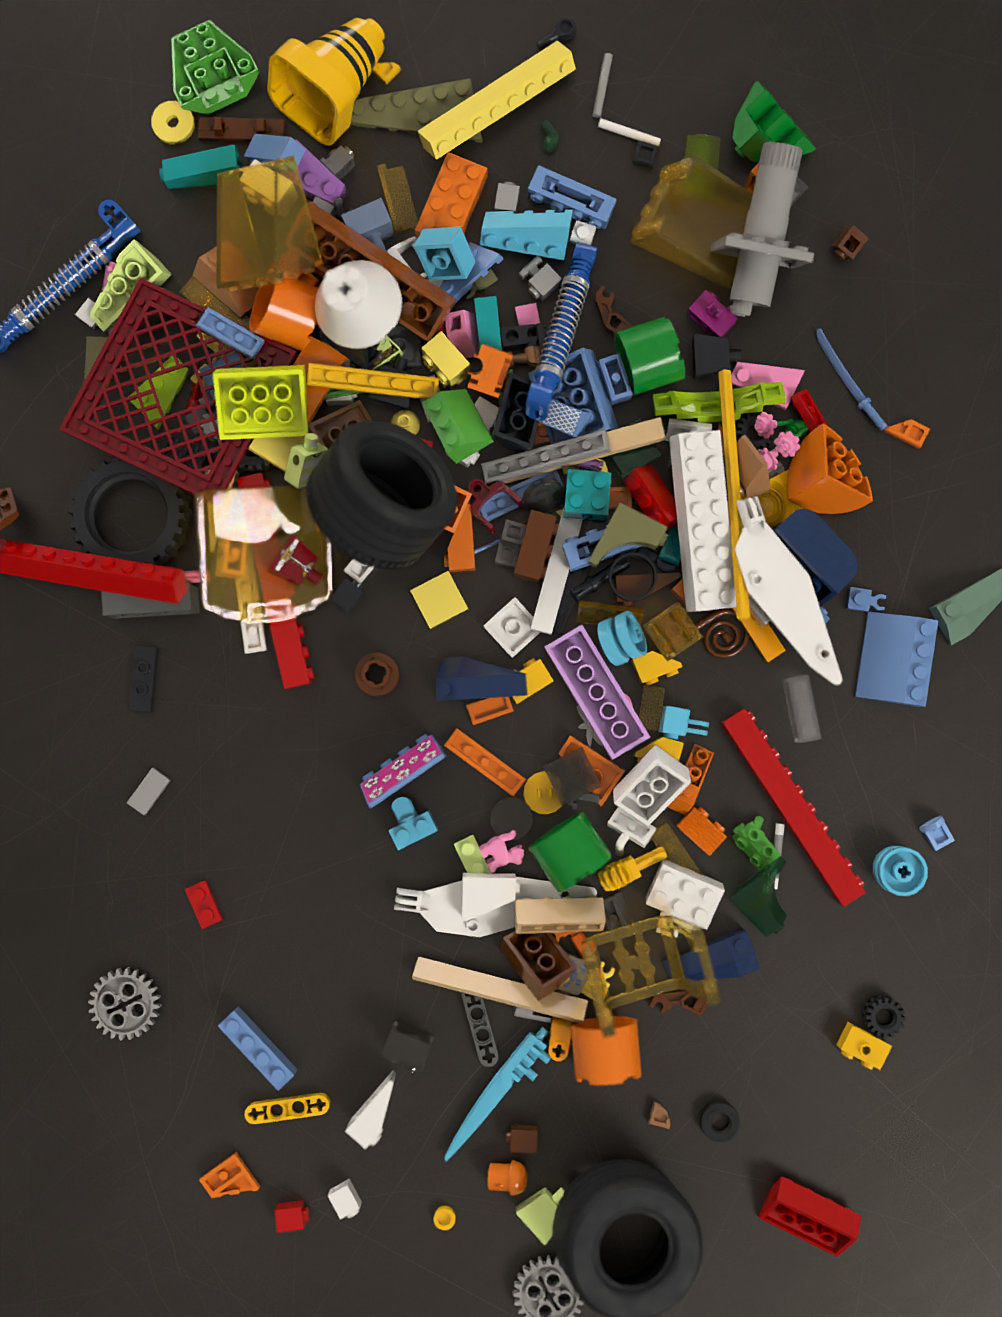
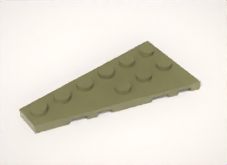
M471 79L356 99L353 105L350 125L368 128L380 127L387 128L390 131L402 130L418 134V130L473 95ZM478 132L468 140L482 143L481 132Z

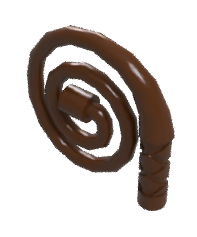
M731 608L716 609L692 624L691 628L696 633L721 616L732 615L736 618L737 616ZM727 620L714 622L704 635V645L707 651L714 657L719 658L732 657L741 652L747 645L750 637L746 630L742 644L732 652L718 653L710 647V633L719 625L731 627L735 632V639L728 646L719 645L717 637L722 634V639L726 644L733 640L729 632L720 629L712 637V643L715 648L721 651H729L736 647L740 639L739 629L734 623Z

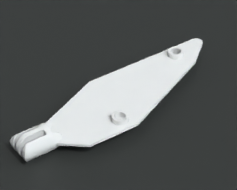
M758 496L752 497V499H744V501H736L744 528L735 547V552L748 593L812 669L834 685L840 684L842 682L841 673L809 574L765 522ZM821 652H824L825 658L821 656Z
M516 877V880H520V893H516L515 900L521 898L542 899L544 897H552L553 899L564 898L561 896L562 892L558 893L550 881ZM463 880L426 891L397 888L396 893L400 895L395 897V902L400 904H395L394 909L420 913L437 932L483 937L515 927V900L468 921H462ZM574 885L565 890L569 893L568 896L575 898L597 895L596 889L589 886Z

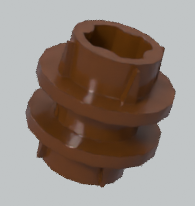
M379 652L370 653L364 656L357 664L355 670L356 682L359 688L366 694L373 696L387 695L398 685L400 678L399 667L386 654ZM375 665L386 669L387 675L384 676L383 682L380 684H376L369 679V674Z

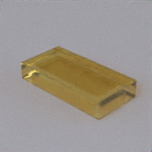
M643 685L638 718L647 730L659 731L665 688Z

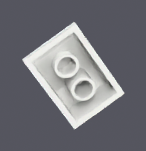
M394 1070L350 1119L346 1128V1132L365 1149L370 1144L374 1146L382 1136L381 1133L384 1130L382 1125L396 1076Z

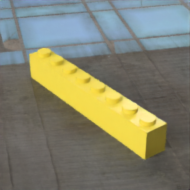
M556 41L418 130L423 148L436 160L574 71L576 68L572 52Z

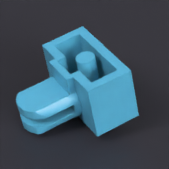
M663 706L658 732L663 733V737L678 739V736H686V733L707 736L708 731L688 728V724L709 727V723L689 719L690 710Z
M398 797L392 803L391 809L399 825L391 828L389 833L398 850L439 830L430 811L428 810L418 815L408 797Z

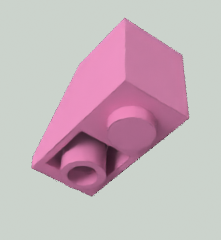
M466 310L449 313L445 320L448 339L465 359L474 358V354H479L476 314Z

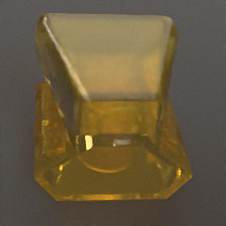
M676 602L642 626L643 632L652 639L667 662L703 637L679 602Z

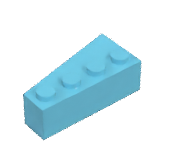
M532 210L525 211L522 214H515L513 211L486 212L482 225L480 245L564 260L573 210H565L564 213H555V210H546L545 213H533Z

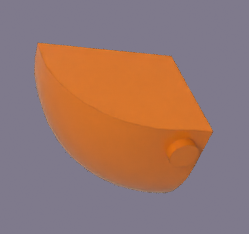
M821 424L805 437L800 444V449L796 451L792 458L787 477L788 501L804 509L822 514H840L862 508L873 501L868 478H863L858 467L861 463L853 450L848 451L841 443L843 438L825 424Z

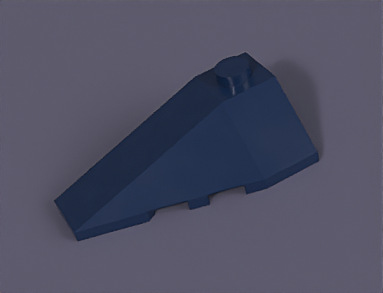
M464 656L443 658L435 679L437 701L528 695L526 673Z
M743 928L663 961L671 982L741 977L760 969L753 945L747 931Z

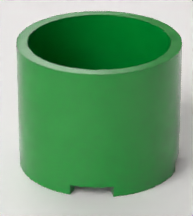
M658 318L614 333L616 352L621 356L629 381L628 385L631 387L633 395L684 380V360L680 355L676 332L668 318Z
M583 811L557 825L528 847L558 893L576 885L578 881L594 873L607 863L612 856Z

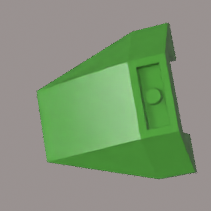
M208 20L171 38L173 91L183 110L210 114L248 95L260 72L251 54L213 22Z

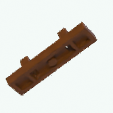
M199 117L198 138L200 141L251 142L254 134L285 135L284 119Z

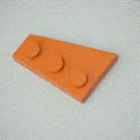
M572 735L569 736L558 753L590 793L600 794L598 804L602 807L624 774L625 769Z

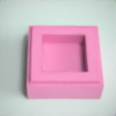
M536 303L515 307L518 326L540 323Z

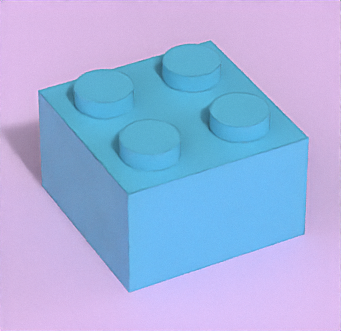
M461 227L423 229L414 244L415 251L429 280L467 279L476 262Z

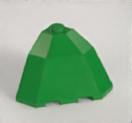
M757 80L735 119L732 139L737 145L735 150L743 158L747 156L753 162H760L763 144L766 142L793 145L803 150L802 155L813 152L816 148L810 139L794 123V120L784 109L782 110L770 92Z

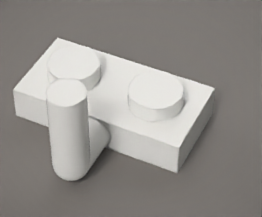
M619 806L607 823L608 827L621 834L615 846V854L617 856L624 854V845L628 839L645 848L656 832V827L651 824L649 826L645 825Z

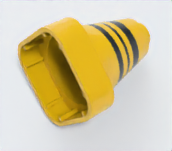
M354 18L307 45L297 39L287 40L269 59L267 90L274 105L317 141L324 145H332L350 127L354 102L384 51V32L381 26L370 18L366 20Z

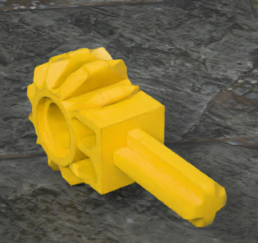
M658 847L636 859L629 855L618 861H613L601 868L597 873L598 880L605 891L620 889L633 880L642 877L640 874L641 870L666 859L667 854L663 847Z

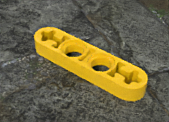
M325 1093L256 1101L249 1104L246 1108L245 1119L251 1124H260L322 1115L328 1111L331 1101ZM309 1099L310 1104L317 1103L318 1099H321L322 1102L326 1103L324 1104L322 1109H319V1106L315 1105L310 1108L311 1111H308ZM296 1101L302 1102L305 1106L304 1111L300 1113L293 1110V1103ZM279 1104L283 1109V1113L278 1116L274 1115L271 1112V1106ZM265 1106H267L266 1112L260 1113L257 1118L253 1114L250 1115L253 1108H256V1111H264Z

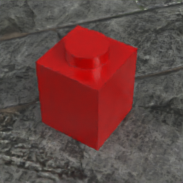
M304 1200L277 1204L275 1208L277 1233L304 1229L306 1221H309V1209L305 1207Z

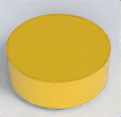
M440 1206L436 1209L434 1224L437 1228L448 1230L455 1224L456 1215L451 1207Z

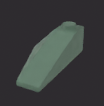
M1002 568L929 608L935 620H938V625L950 646L971 635L1002 601Z

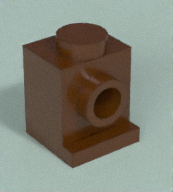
M845 225L844 230L832 244V247L835 249L833 253L841 260H853L869 238L856 226ZM846 241L848 242L847 247L843 246Z

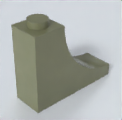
M619 503L588 564L596 568L607 554L623 546L641 545L656 550L658 545L663 546L668 537V534L665 533L667 527Z

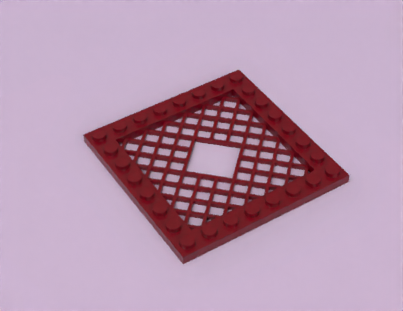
M139 278L59 430L219 506L253 438L228 439L223 444L215 422L218 417L217 415L213 416L210 407L216 404V400L209 402L206 395L207 391L214 389V385L204 387L201 377L213 375L216 369H228L241 364L243 368H246L245 363L253 361V359L249 357L243 359L242 354L237 351L240 360L228 364L225 354L236 350L232 347L223 349L220 340L197 328L196 324L206 311V308ZM159 314L162 323L150 327L147 317ZM163 314L173 320L165 322ZM145 321L147 328L140 330ZM179 323L181 333L170 336L167 326ZM182 323L193 329L184 331ZM164 327L167 337L155 341L152 331ZM149 332L152 342L140 346L137 336ZM198 332L201 342L189 345L187 335ZM202 333L213 338L204 340ZM256 334L265 341L254 360H257L259 367H262L260 360L266 362L264 367L292 365L297 355L295 350ZM183 337L186 347L175 350L172 340ZM135 340L137 347L130 349ZM217 341L221 351L209 354L206 345ZM169 342L171 352L160 355L157 345ZM154 346L157 356L145 360L142 350ZM203 346L206 356L194 359L191 349ZM139 351L142 361L130 365L127 355ZM188 351L191 361L179 364L176 354ZM222 355L225 365L213 368L211 359ZM173 356L176 366L165 369L162 359ZM125 359L127 366L120 368ZM208 360L211 370L199 373L196 363ZM159 361L161 370L150 374L147 364ZM193 365L205 403L164 416L152 378ZM144 366L147 375L135 379L132 369ZM129 370L132 380L120 384L117 374ZM115 377L117 385L110 387ZM149 380L151 389L140 393L137 383ZM133 384L136 394L125 398L122 388ZM119 389L122 399L110 403L107 393ZM153 394L156 404L145 407L141 397ZM105 397L107 404L99 406ZM138 399L141 409L130 412L127 402ZM123 403L126 413L115 417L112 407ZM207 407L210 417L199 421L196 411ZM108 408L111 418L100 422L97 412ZM158 408L161 418L149 421L146 411ZM192 412L195 422L184 426L181 416ZM143 413L146 423L134 426L131 416ZM178 417L181 427L169 431L166 420ZM128 418L131 428L119 431L116 421ZM212 421L215 432L203 435L200 425ZM163 422L166 432L154 436L151 425ZM113 423L116 432L104 427L103 425ZM197 426L200 437L189 440L186 430ZM148 427L151 437L139 441L136 430ZM182 431L185 442L174 445L171 435ZM133 432L136 442L123 435ZM167 436L170 447L159 450L156 440ZM217 436L220 446L208 449L205 439ZM152 441L155 451L142 444ZM202 441L205 451L193 454L190 444ZM187 446L190 456L178 459L175 449ZM220 450L213 463L210 453ZM172 451L175 460L163 455V453ZM207 455L210 465L198 469L195 458ZM192 460L195 470L182 463ZM210 470L208 475L201 473Z

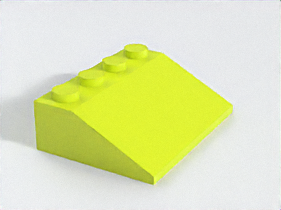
M305 365L216 369L213 373L220 440L292 437L308 434Z

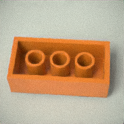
M448 152L416 226V238L418 239L423 229L461 227L463 233H465L488 178L487 168Z

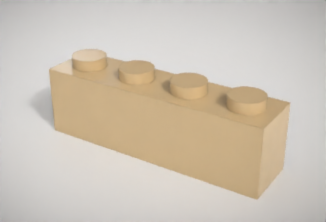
M567 896L563 899L544 897L542 899L521 898L515 900L516 934L603 931L606 923L603 897L587 896L585 898H575Z

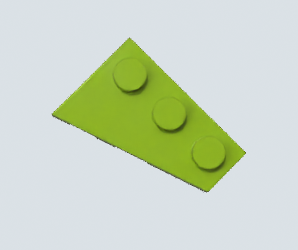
M173 356L163 364L165 369L176 366ZM187 367L152 378L164 416L169 412L176 394L179 393L190 373ZM146 380L138 388L140 393L151 389L149 380ZM153 394L141 397L145 407L156 404ZM138 399L131 400L137 409H141ZM158 408L146 411L149 421L161 418ZM160 422V423H157V424H154V426H155L158 430L160 429V427H161V425H162L161 422Z

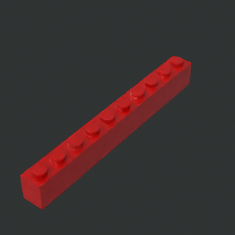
M261 472L236 478L284 689L312 684V679L315 676L312 665L308 666L307 662L310 654L307 644L304 645L302 640L305 632L303 625L299 624L297 618L300 615L298 603H294L292 596L295 594L294 584L267 572L285 546L284 541L280 540L278 532H281L279 520H275L273 511H276L274 499H270L269 490H272L269 477L265 478V475Z
M0 539V573L174 604H179L188 591L182 569Z
M745 708L740 709L720 722V724L838 904L845 907L866 893L862 888L865 885L859 875L853 874L850 869L853 866L846 856L842 857L838 850L841 849L834 838L830 839L826 833L828 831L827 826L822 820L818 821L814 815L816 809L810 801H805L802 796L804 791L798 783L794 784L791 780V771L786 765L782 766L778 760L780 758L778 751L774 747L770 748L766 742L768 737L762 728L758 729L755 725L756 718L750 710L746 711Z

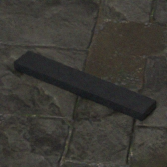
M608 515L606 521L588 520L581 538L585 537V533L598 528V531L606 529V525L609 524L612 517ZM598 543L591 546L586 544L578 547L577 549H581L584 546H588L590 552L588 556H584L579 559L581 560L589 556H592ZM591 565L572 572L569 568L552 632L562 636L576 604L573 597L580 593L578 591L571 595L570 590L585 581L592 567Z

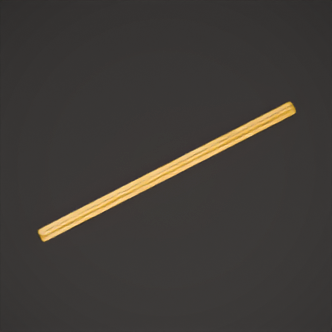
M723 369L719 371L718 378L736 615L738 620H747L750 618L749 594L735 552V547L743 531V523L736 501L741 500L732 376L730 370Z

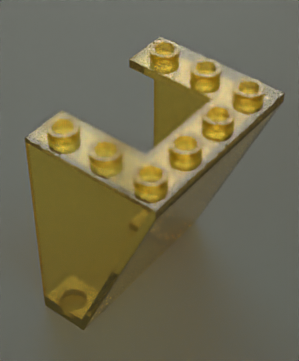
M695 155L665 166L659 174L660 180L650 193L651 199L641 212L642 218L632 230L633 237L630 242L723 287L732 289L738 258L712 253L710 248L713 242L726 235H730V233L743 235L753 194Z
M294 156L218 174L217 289L227 288V291L240 289V285L242 289L255 286V283L256 287L270 284L269 281H271V285L284 282V277H287V279L300 276L299 272L302 271V274L314 272L316 266L323 264Z

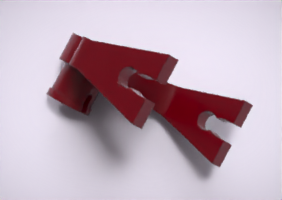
M474 479L469 483V492L475 499L471 506V512L492 535L496 533L494 526L480 514L481 508L492 496L505 492L520 509L524 506L522 499L501 481L492 484L490 487L480 479Z

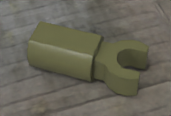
M491 268L488 269L489 273L484 278L480 276L472 283L471 293L466 296L468 301L475 298L476 292L483 291L498 280Z

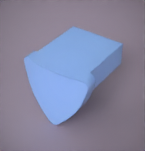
M942 816L929 820L919 828L921 833L925 834L934 851L955 841Z

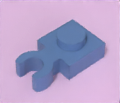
M849 587L846 609L869 612V608L872 606L876 611L885 610V607L878 606L877 600L886 599V595L878 594L873 597L871 596L872 590Z

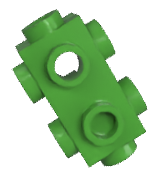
M756 816L754 822L751 821L746 825L743 823L739 824L733 830L735 834L732 838L735 840L736 846L747 854L751 864L758 867L759 870L765 869L769 871L777 864L775 860L781 854L765 837L764 832L760 830L764 819Z

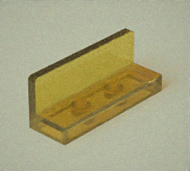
M386 164L378 165L377 168L395 234L415 229L418 219L404 167L399 166L387 170Z

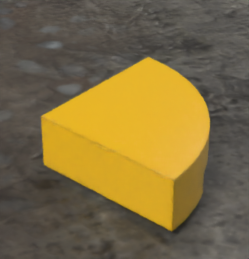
M379 62L375 65L372 72L387 85L401 71V67L393 62Z

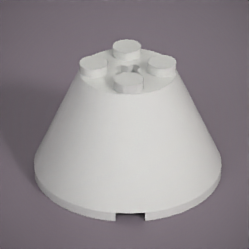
M364 260L350 261L327 272L319 286L315 299V315L321 330L336 344L352 349L367 348L385 339L393 327L395 328L402 309L401 291L394 277L379 264Z

